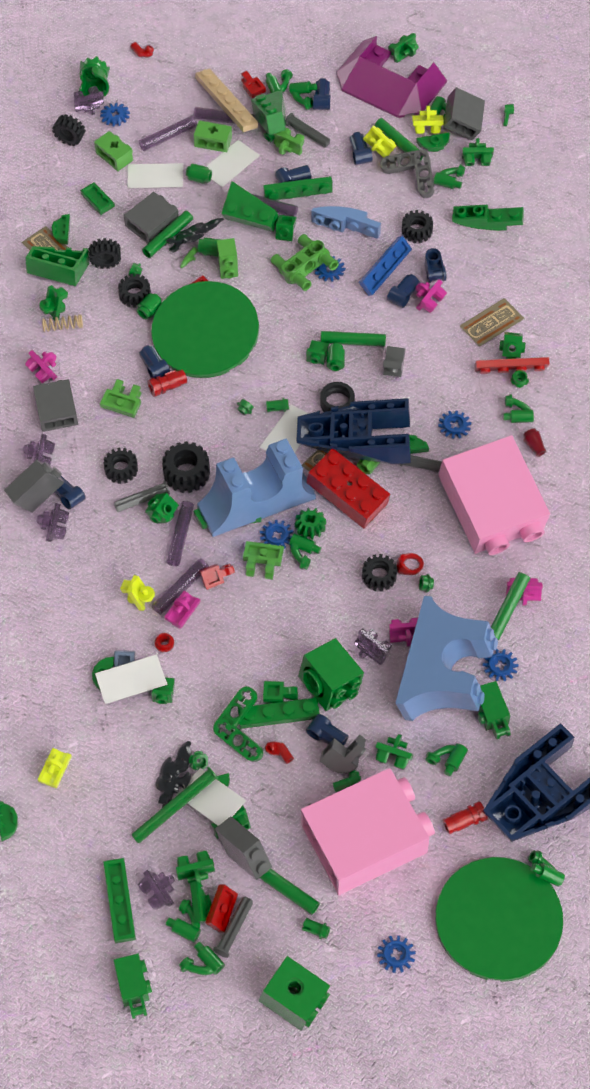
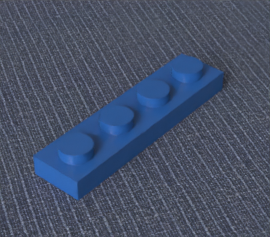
M403 236L397 237L358 282L368 296L373 295L412 250Z

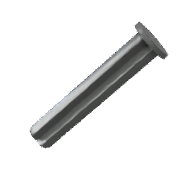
M293 113L287 116L285 120L287 126H292L323 147H327L330 144V138L296 118Z
M411 455V463H404L400 466L406 465L439 472L442 461Z
M164 480L162 484L115 501L114 506L116 511L120 512L149 501L156 494L167 493L170 495V491Z
M243 897L218 946L214 947L213 951L219 956L229 957L228 952L253 905V901L250 898Z

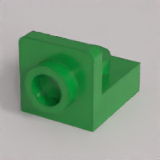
M279 215L276 223L275 238L277 240H293L297 217Z
M312 340L310 347L306 351V361L324 365L329 343Z
M165 677L167 685L152 690L153 702L158 704L173 703L175 678Z

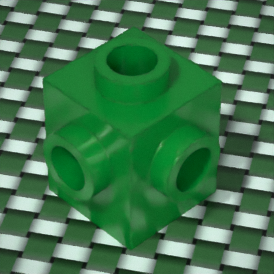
M504 332V340H500L499 351H502V356H506V359L521 358V353H525L526 342H522L523 333Z
M167 493L156 494L148 502L145 513L156 524L168 523L173 519L174 512L179 504Z

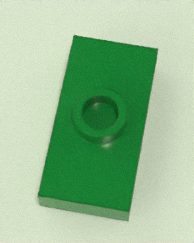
M95 182L80 190L81 195L100 215L115 207L114 202Z

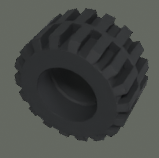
M184 441V444L176 443L177 446L172 445L170 451L166 450L165 456L162 458L163 474L169 487L173 486L175 491L179 489L181 493L185 491L192 493L194 489L196 491L200 490V486L204 487L206 485L205 481L209 480L210 475L209 456H207L206 450H203L201 445L196 446L194 442L189 444L188 441ZM183 464H191L195 466L194 468L186 471L178 469V467Z

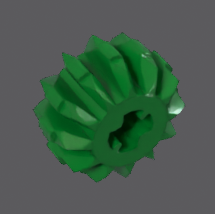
M308 507L306 512L301 510L300 515H296L294 528L297 529L298 535L303 534V537L307 538L309 536L313 540L314 536L320 538L321 532H325L326 519L323 512L318 513L317 508L310 511Z

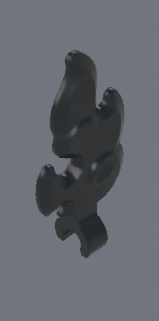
M216 218L205 224L203 222L197 223L179 232L176 235V239L168 238L166 240L168 244L174 243L169 248V251L176 252L181 244L199 240L204 236V233L215 228L224 218Z
M190 741L181 745L177 752L176 760L172 761V758L168 757L161 766L160 776L156 780V788L164 792L158 801L159 804H163L162 808L172 800L173 794L179 792L178 787L185 789L190 782L191 774L189 772L183 777H178L180 773L188 769L189 757L192 755Z

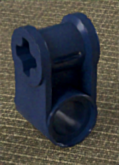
M436 248L428 249L425 253L424 263L428 283L439 279L446 281V269L441 252Z

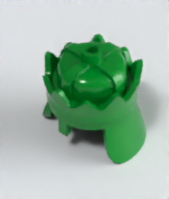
M95 56L94 59L86 58L84 62L80 61L79 75L82 83L79 93L87 99H100L109 92L107 78L110 66L107 67L106 62H101L98 56Z

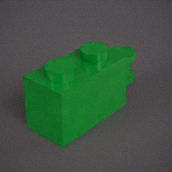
M497 681L480 685L482 692H484V702L480 704L478 711L480 724H484L486 731L492 729L497 740L504 735L507 737L511 736L508 726L511 715Z
M139 953L114 959L124 1007L130 1006L132 1019L142 1014L147 1016L144 1002L150 1001L148 993H151L152 989L150 981L145 980L143 974L147 972L145 959L140 960ZM141 1003V1006L133 1007L134 1004Z

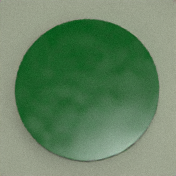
M215 281L196 282L177 289L161 303L152 322V340L156 352L161 359L167 362L172 370H183L186 376L194 378L216 377L230 372L229 370L238 365L240 366L249 357V354L256 346L259 336L258 315L251 300L237 288Z
M491 857L473 861L460 868L449 878L438 898L436 929L443 948L458 966H461L470 974L485 980L514 981L537 972L553 956L563 932V911L553 886L549 882L536 877V873L531 871V866L510 858Z

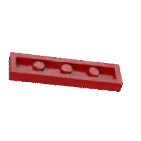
M549 357L478 360L475 362L474 367L475 372L479 371L480 374L491 373L490 371L497 370L498 373H507L509 370H522L525 372L527 369L544 371L550 363Z

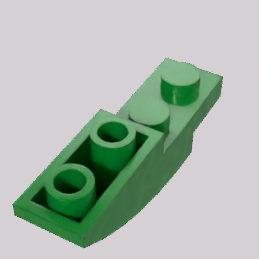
M488 204L453 206L452 222L475 229L506 231L507 226L523 225L524 207L489 209Z

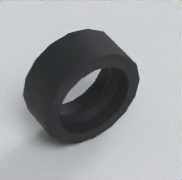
M343 382L328 383L320 393L322 411H331V407H335L327 402V397L335 393H341L348 398V402L338 406V408L350 406V402L355 401L353 389Z

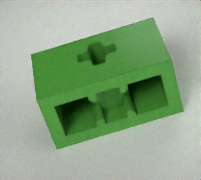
M199 120L194 133V147L227 152L232 140V126Z
M108 131L94 141L96 154L116 171L121 170L133 161L132 148L122 142L119 136L114 135L112 132Z
M235 239L217 240L221 279L238 277Z

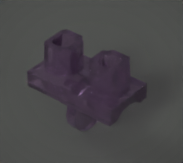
M97 86L88 89L89 95L84 96L82 91L74 92V109L76 112L83 110L85 113L90 111L93 116L95 115V110L104 104V94L98 90Z
M41 434L37 446H35L36 443L34 441H30V444L24 445L23 452L27 455V459L31 460L34 456L33 462L37 459L51 465L52 458L44 456L43 452L52 455L55 443L46 440V434Z
M55 503L50 516L48 511H44L43 515L37 516L36 522L41 525L42 530H46L48 526L46 541L51 542L53 538L63 540L66 534V527L58 526L57 523L66 524L69 512L60 509L61 504Z
M362 628L359 630V635L354 642L357 648L360 649L359 657L363 659L368 656L379 665L383 664L392 645L388 641L380 643L377 640V632L373 629L366 631Z
M148 869L143 872L145 877L138 883V886L145 894L152 889L156 893L148 899L151 907L157 910L164 905L170 907L174 904L168 892L170 893L174 890L172 887L175 881L173 875L165 876L164 872H161L157 876L155 872L151 873Z

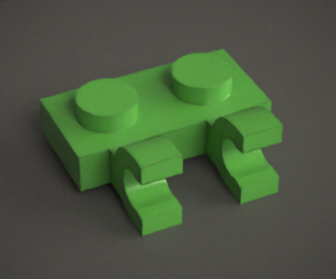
M116 379L113 389L106 390L100 402V407L135 418L141 405V399H139L142 395V392H140L141 387L133 384L130 394L125 395L122 394L125 390V386H123L124 381Z
M246 541L243 553V561H247L246 576L254 577L256 563L266 564L265 579L273 580L275 566H281L284 546Z

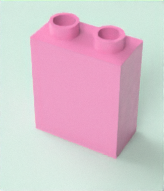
M512 435L442 460L438 476L475 554L487 550L489 555H495L506 550L510 546L509 541L522 537L524 542H531L540 538L545 533L544 528L550 512Z
M391 768L301 809V826L338 896L428 853L429 837L435 834L433 825L425 812L416 815L410 804L411 801L415 800L410 783L405 777L397 780Z

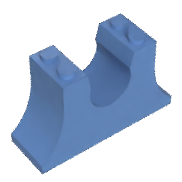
M286 438L269 444L266 450L265 461L259 467L249 472L242 473L234 457L216 463V476L213 486L208 494L197 503V508H199L204 522L207 523V527L212 537L255 522L257 518L261 517L263 519L316 499V494L312 487L306 483L307 478L303 473V467Z
M424 596L396 699V705L405 720L413 721L426 712L441 708L479 711L480 704L484 702V692H482L476 677L464 671H452V667L463 657H492L493 651L497 649L498 639L495 637L494 630L488 621L454 616L442 610L434 602L432 596Z

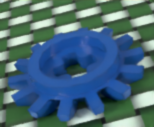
M116 102L115 106L109 103L110 108L104 106V109L101 110L103 114L100 115V118H103L102 122L107 121L106 125L111 123L112 126H115V124L120 126L121 122H127L125 118H130L127 115L130 114V111H127L128 107H123L124 104L118 106ZM115 111H117L119 114L112 116V113H114Z
M344 262L339 263L334 271L327 272V266L323 263L315 269V275H320L319 279L325 277L324 281H327L329 277L331 282L334 281L333 277L339 280V276H343L344 273L342 272L346 270V268H341L345 264Z
M455 410V414L448 411V416L443 414L444 419L439 418V421L443 424H438V427L443 428L440 430L441 433L447 432L445 434L446 437L452 434V439H454L455 434H457L460 439L462 438L461 434L466 436L468 433L465 431L471 430V428L467 427L471 425V422H466L469 420V417L464 418L465 413L463 412L460 415L457 410ZM458 422L459 428H451L452 424L450 423Z
M275 520V524L269 521L268 527L263 525L265 531H260V534L264 535L260 537V540H267L264 544L284 546L285 549L284 543L290 544L288 539L292 538L290 534L294 531L293 529L288 530L291 525L284 526L285 521L283 520L281 524L278 523V520ZM274 532L282 533L280 539L273 538Z
M496 649V654H493L490 658H484L488 662L483 663L484 667H488L484 672H492L489 678L497 675L496 681H499L500 676H502L503 681H506V675L512 679L513 676L510 673L517 674L518 672L513 669L519 667V664L513 663L517 658L511 659L513 653L510 652L507 655L505 654V649H503L502 653H499V650ZM498 661H501L502 664H506L503 670H500L499 667H495L496 665H498Z
M397 935V940L395 941L392 936H389V943L384 939L382 942L385 947H378L383 952L377 954V957L383 958L379 962L380 965L387 963L385 970L392 966L393 973H396V967H399L401 973L404 972L402 966L410 969L411 966L407 962H414L415 959L410 958V956L416 954V951L409 950L413 947V944L407 946L408 939L405 938L402 942L399 935ZM394 949H397L398 952H402V955H400L399 960H396L395 957L391 958L390 956L391 954H393Z

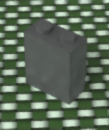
M456 87L447 98L444 128L473 140L482 129L485 100Z
M153 191L124 214L125 226L148 244L178 217L179 211L175 205H171L163 196H159Z
M69 379L33 386L42 432L79 425Z
M36 459L4 491L14 504L33 513L65 482L60 477L62 473L56 467L52 468L47 462L43 463Z
M230 816L215 828L227 855L254 879H259L272 868L260 840L233 817Z

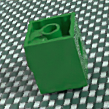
M334 638L304 654L298 677L324 710L328 711L331 708H338L344 701L352 700L358 695L364 672L340 642Z
M286 956L263 990L259 1002L302 1031L304 1026L309 1028L318 1014L316 1008L321 1010L330 996V993L327 992L330 985L289 956ZM289 990L294 991L296 994L290 993Z

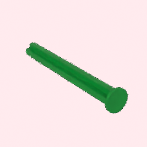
M209 766L205 773L132 833V837L137 843H141L215 779L219 780Z

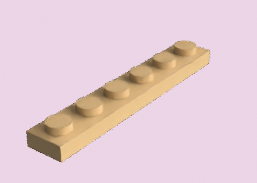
M211 69L195 73V79L242 132L258 128V121Z

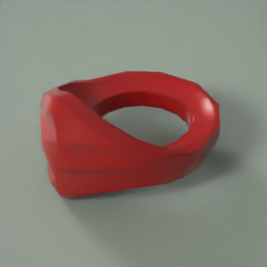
M415 553L402 554L397 559V572L399 574L416 575L424 566L423 559ZM414 559L419 563V567L411 570L405 566L404 561Z

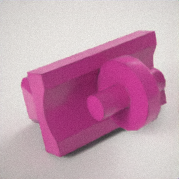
M440 279L431 289H429L430 284L428 282L425 284L419 283L416 286V291L418 292L416 296L418 298L424 297L416 307L419 311L424 308L431 313L438 305L431 297L433 296L440 302L447 294L441 287L443 282Z
M31 350L29 352L31 357L26 361L25 365L32 372L39 366L41 367L35 376L42 383L50 377L55 380L57 375L49 366H56V355L53 352H43V358L41 359L39 355Z
M510 578L509 582H507L506 595L515 578ZM530 578L520 598L522 606H527V601H541L543 585L542 582H538L537 578Z
M183 591L179 598H176L173 606L164 618L177 628H182L201 601L199 598H195L188 592Z
M418 617L411 618L409 623H402L399 619L391 620V624H389L390 643L406 641L407 647H410Z

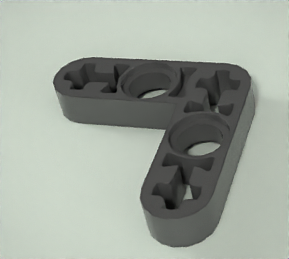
M426 150L386 156L381 160V168L386 174L415 169L420 195L423 198L433 196L434 182L431 160ZM423 155H424V159H423V160H424V164H425V165H422V164H421V161H420V158H421V156H423ZM404 158L410 159L407 165L401 164ZM388 162L391 163L390 168L386 167ZM427 170L429 174L426 177H420V172ZM426 182H427V186H428V188H429V189H428V192H424V190H425L424 183H426Z

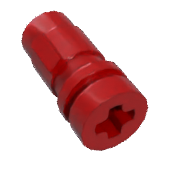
M174 370L164 374L163 377L157 376L156 379L152 378L147 382L152 396L156 397L166 393L167 390H172L186 384L187 377L183 370Z
M478 801L473 803V806L469 805L467 809L444 818L443 823L448 834L463 830L472 824L477 825L479 821L484 822L488 820V817L483 812L484 806Z

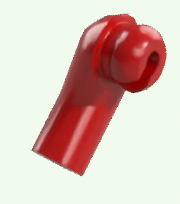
M133 42L130 46L139 57H151L153 55L154 48L150 45H147L144 49L137 42Z
M268 742L265 745L267 753L281 756L286 764L294 760V757L284 743Z

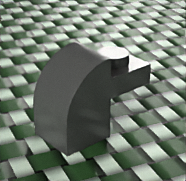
M387 346L386 357L383 363V375L402 376L405 348Z
M359 734L346 748L334 738L321 752L320 762L337 773L352 772L358 767L359 758L366 750L364 748L366 739Z

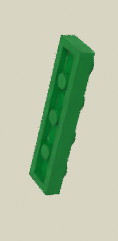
M332 176L263 185L264 200L266 202L333 193Z
M316 698L253 705L240 722V729L313 720L317 714H320L318 701Z
M120 858L103 861L114 942L116 944L136 940L125 860Z

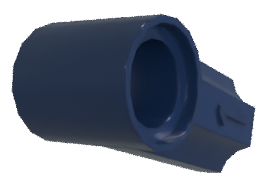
M320 78L316 81L317 90H315L313 97V109L330 110V81H327L326 78Z
M355 132L349 136L355 165L373 161L371 148L367 146V143L363 140L364 134L360 132Z
M308 165L290 170L283 167L275 172L278 183L312 179Z
M407 274L397 287L393 286L390 289L387 300L404 308L420 281L415 275Z
M147 345L139 352L151 379H156L157 376L163 377L164 374L170 372L167 362L160 358L153 346Z
M60 476L65 483L54 493L60 497L63 505L70 510L84 501L86 496L79 486H72L65 478Z
M317 714L306 729L310 737L317 741L322 740L327 744L335 738L345 746L349 738L348 734L333 726L331 721L322 714Z

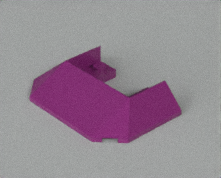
M377 36L362 41L337 71L342 92L397 118H402L412 113L420 115V111L426 109V106L432 102L447 83V79L434 62L428 69L418 65L408 78L382 67L391 56V51L377 45Z

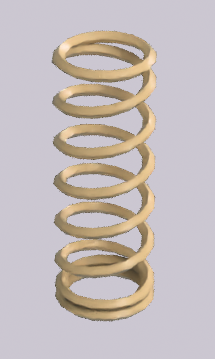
M78 314V319L77 316L74 315V326L69 315L67 326L65 319L62 316L61 327L59 324L58 317H55V328L53 326L52 319L49 318V329L47 327L45 318H43V331L45 332L47 329V331L49 332L51 325L53 330L56 331L57 324L59 329L62 330L63 322L65 328L68 330L69 320L71 327L73 329L75 328L76 322L79 328H83L82 315Z

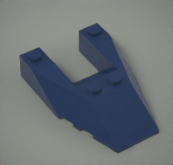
M409 398L350 402V406L338 408V406L331 407V411L324 413L316 411L298 416L296 441L298 444L327 453L334 449L344 457L388 464L411 463L409 434L372 436V429L410 427Z
M561 723L514 760L513 765L483 810L486 816L511 842L572 820L590 809V777L575 790H572L549 766L573 746L575 737Z

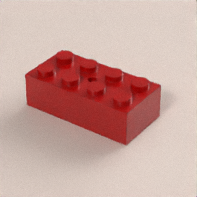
M331 449L308 472L306 481L308 485L363 529L384 509L391 495L334 449Z

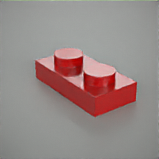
M219 884L205 923L219 933L225 932L238 893L225 884Z

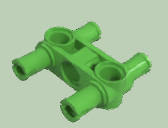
M302 234L298 238V243L304 247L287 261L280 257L279 254H275L271 258V263L279 269L280 274L284 276L288 284H297L302 290L307 291L312 283L305 276L323 263L330 270H335L339 263L330 255L329 250L325 248L322 241H312L306 234Z

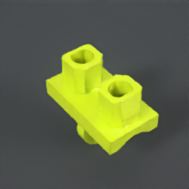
M430 105L426 106V111H420V115H412L416 134H423L425 126H431V133H440L441 126L444 125L443 115H437V110H430Z
M373 126L364 136L363 140L372 147L371 150L373 152L377 151L383 158L389 156L396 148L395 142L386 137L381 129Z
M133 575L132 580L124 579L120 587L122 593H128V602L135 604L140 611H144L145 602H151L155 596L154 589L150 586H145L137 575Z
M52 748L37 779L38 782L57 788L70 762L71 754Z

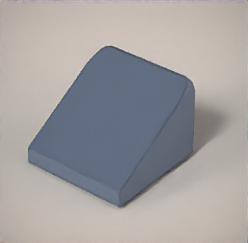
M114 651V667L135 661V651Z

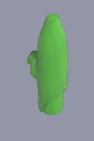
M193 247L181 262L180 268L185 267L190 261H195L196 258L194 256L198 252L196 247Z

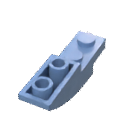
M340 206L317 207L311 210V222L331 228L334 231L343 233L348 228L376 239L381 234V223L368 219V212Z

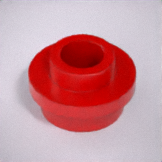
M168 633L159 634L155 639L156 649L160 652L172 650L174 638Z

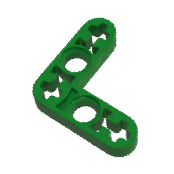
M245 686L237 692L216 720L213 730L219 738L244 758L257 762L263 757V748L237 728L257 700V692ZM251 691V699H245L244 693ZM238 700L240 702H243L242 704L246 705L245 708L237 703ZM233 707H239L240 714L236 718H233L230 714ZM220 725H226L225 728L232 733L230 735L223 731L220 733ZM236 735L243 737V743L239 746H236L233 742ZM249 746L252 749H256L257 756H251V752L245 749V747Z

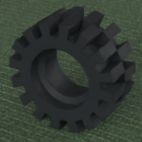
M62 114L52 127V132L55 133L54 136L58 137L59 141H63V144L67 143L69 146L71 144L75 146L83 138L86 132L85 126L81 125L82 122H78L76 117L73 119L71 115L68 117L67 114L64 116Z
M415 210V213L410 211V214H405V217L402 219V235H404L405 239L408 238L409 242L413 240V243L417 241L422 243L423 239L426 242L428 238H431L433 221L432 217H429V213L424 214L422 210L421 213H418V210ZM414 224L422 225L423 228L415 229L411 226Z
M103 238L102 241L97 239V242L94 240L93 244H90L89 261L96 268L100 266V269H104V267L110 269V266L113 268L115 264L118 265L121 262V247L119 243L117 244V241L112 242L110 238L109 240Z
M130 274L129 278L126 275L124 277L125 280L121 279L118 284L119 297L124 305L127 303V307L133 305V308H136V305H139L151 293L150 283L143 275L139 277V274H136L133 277V274ZM132 288L141 289L140 292L134 294L128 292Z
M117 448L116 452L112 449V454L108 452L106 454L107 457H104L105 475H107L109 480L112 479L114 483L117 480L118 484H121L123 480L124 483H128L127 479L132 481L133 476L136 477L138 472L136 455L131 450L127 452V448H123V451ZM118 462H126L128 464L126 468L121 470L114 468V465Z
M375 554L372 559L368 557L367 562L363 563L362 580L364 579L365 585L368 584L367 587L369 589L373 587V591H377V588H380V592H382L384 587L386 590H389L390 586L393 587L394 582H396L397 565L392 558L389 560L387 555L385 558H382L383 554H379V557H376ZM376 568H382L387 571V575L375 577L372 571Z

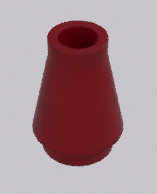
M532 428L523 434V441L537 457L547 452L540 431Z

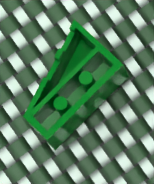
M282 90L267 95H257L256 98L251 99L254 118L269 135L286 130V109Z
M231 181L221 213L223 217L230 221L274 232L279 217L276 210Z
M32 246L25 257L27 273L76 287L89 265V248H83V251H78L66 247V250H55V247Z

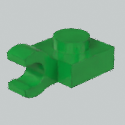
M264 681L263 703L283 702L284 698L298 700V687H284L285 685L282 681Z

